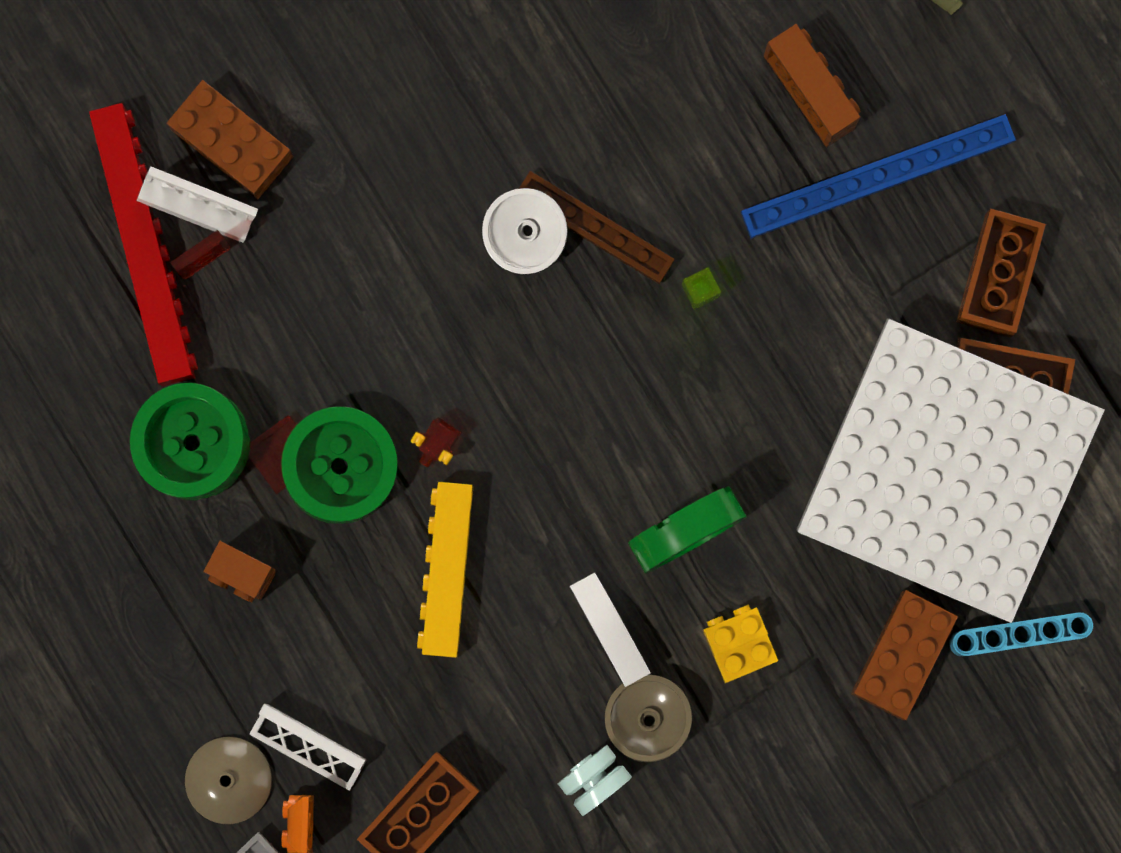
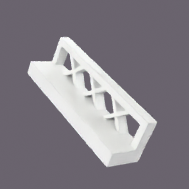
M151 166L137 198L138 202L242 243L245 241L251 222L258 211L257 208Z
M268 704L263 705L259 712L260 716L250 732L251 736L347 790H351L367 761L365 758ZM268 719L277 724L279 735L268 738L258 731L264 720ZM282 728H284V729H286V730H288V731H290V732L283 733ZM292 734L302 738L305 749L295 752L289 750L284 737ZM281 738L282 745L273 740ZM307 742L313 744L314 746L308 748ZM317 748L327 752L330 763L320 766L312 763L309 751ZM306 752L307 759L298 754ZM332 756L338 758L339 760L333 762ZM345 762L355 768L348 782L337 777L335 764ZM331 766L332 773L323 768Z

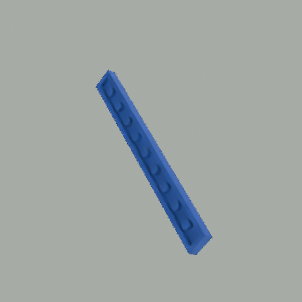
M1005 114L742 210L741 215L750 239L1009 145L1014 143L1016 139Z

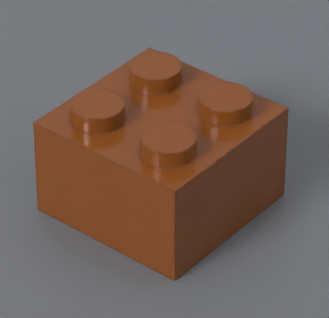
M219 541L203 572L210 575L208 581L225 589L230 585L236 588L233 594L246 601L253 602L254 598L262 600L277 570Z

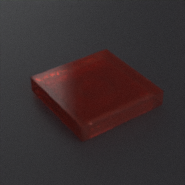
M216 230L170 263L183 279H188L230 250L231 247L221 233Z
M287 415L250 443L249 458L276 494H279L286 488L282 475V454L290 433L296 427V423L290 415Z

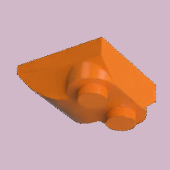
M289 795V800L283 801L282 814L283 818H287V830L282 831V848H287V853H313L314 795Z

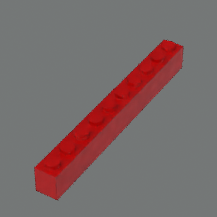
M122 103L89 111L158 384L164 387L194 379V370L198 369L194 353L189 354L187 343L191 342L187 326L182 327L180 316L184 315L180 299H175L173 289L177 288L173 271L168 272L166 262L170 261L166 244L161 245L159 235L163 234L162 225L159 217L154 218L153 207L137 201L148 171L145 163L140 164L138 154L142 153V147L138 136L133 137L131 127L135 126L133 113L131 110L127 111Z

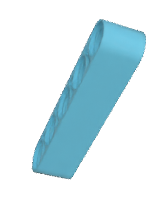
M1072 613L961 630L951 636L949 647L955 655L970 656L1082 639L1091 634L1093 622L1085 613ZM1075 618L1081 619L1084 624V629L1080 634L1075 633L1071 628V623ZM1047 622L1052 623L1056 629V633L1052 638H1047L1043 633V626ZM1019 626L1027 631V639L1023 643L1018 642L1014 636L1015 629ZM989 631H994L999 636V642L995 647L989 646L986 642V635ZM961 635H965L970 639L971 646L967 651H962L958 648L957 640Z

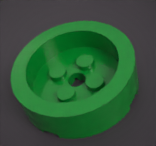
M179 383L165 387L153 394L142 405L132 424L130 450L136 469L153 488L175 498L194 501L216 496L228 489L239 478L246 466L250 452V437L245 417L233 401L208 386L196 383ZM193 435L198 436L200 439L199 447L194 451H189L186 447V439Z
M329 407L308 415L292 430L282 454V475L291 499L307 515L319 521L332 524L356 522L374 513L388 498L397 473V454L393 441L386 429L369 414L350 407ZM343 459L346 461L348 469L344 474L339 475L332 471L331 464L334 460Z
M730 486L668 516L669 518L660 522L657 526L653 525L634 537L628 544L644 573L647 574L717 537L744 520L747 516Z

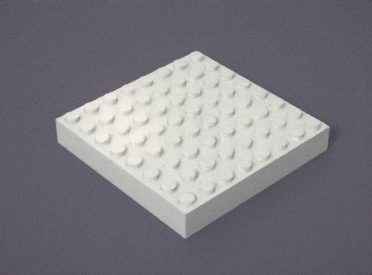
M887 319L797 527V532L1012 623L1104 413V409Z

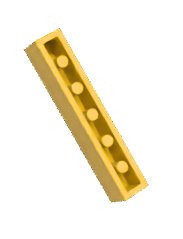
M438 482L437 489L432 488L431 505L436 506L435 517H429L428 534H433L432 546L427 545L425 557V562L430 563L429 574H424L423 591H428L427 603L422 602L420 610V620H425L424 632L419 631L417 648L422 649V655L458 658L473 485Z

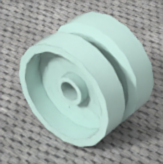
M608 745L604 746L594 755H588L570 770L571 773L557 783L566 795H572L582 787L585 789L574 801V806L582 816L602 803L632 778L623 765L615 767L608 773L604 771L616 758Z

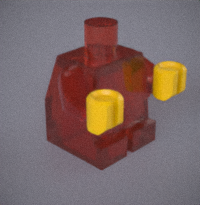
M439 417L432 421L425 434L415 432L411 443H415L419 450L424 453L419 462L429 467L434 459L437 462L442 461L443 464L448 465L453 458V453L450 450L462 432Z

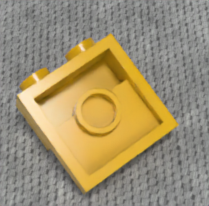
M746 605L734 610L735 617L724 621L723 616L706 622L708 628L704 629L703 632L724 683L778 661L757 607L751 610L750 606Z

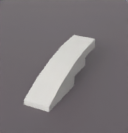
M596 573L571 585V590L624 686L626 687L650 674L646 663Z

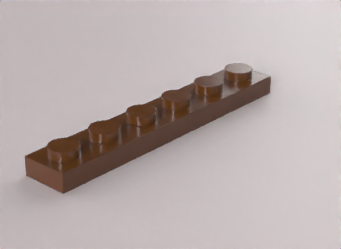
M529 171L519 189H535L550 196L562 209L569 230L659 285L675 260L532 171Z

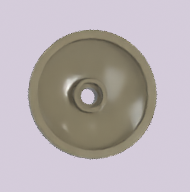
M647 675L626 687L622 683L613 692L606 706L605 726L610 740L622 754L637 761L656 762L670 757L683 746L691 730L692 712L687 697L675 683L657 675ZM647 717L655 719V723L652 726L644 724V720Z
M237 737L217 738L204 744L192 756L185 774L186 793L192 806L206 819L220 824H235L254 816L266 803L272 787V773L265 755L251 742ZM224 775L231 778V784L227 787L221 783V778Z

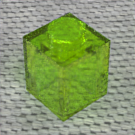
M709 267L682 281V287L694 310L718 299L721 295V291Z

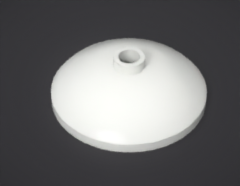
M529 188L511 190L498 197L486 212L482 227L484 245L491 258L502 268L518 274L536 273L548 268L561 255L567 240L566 218L560 206L547 194ZM526 225L531 226L533 229L530 236H526L523 232Z

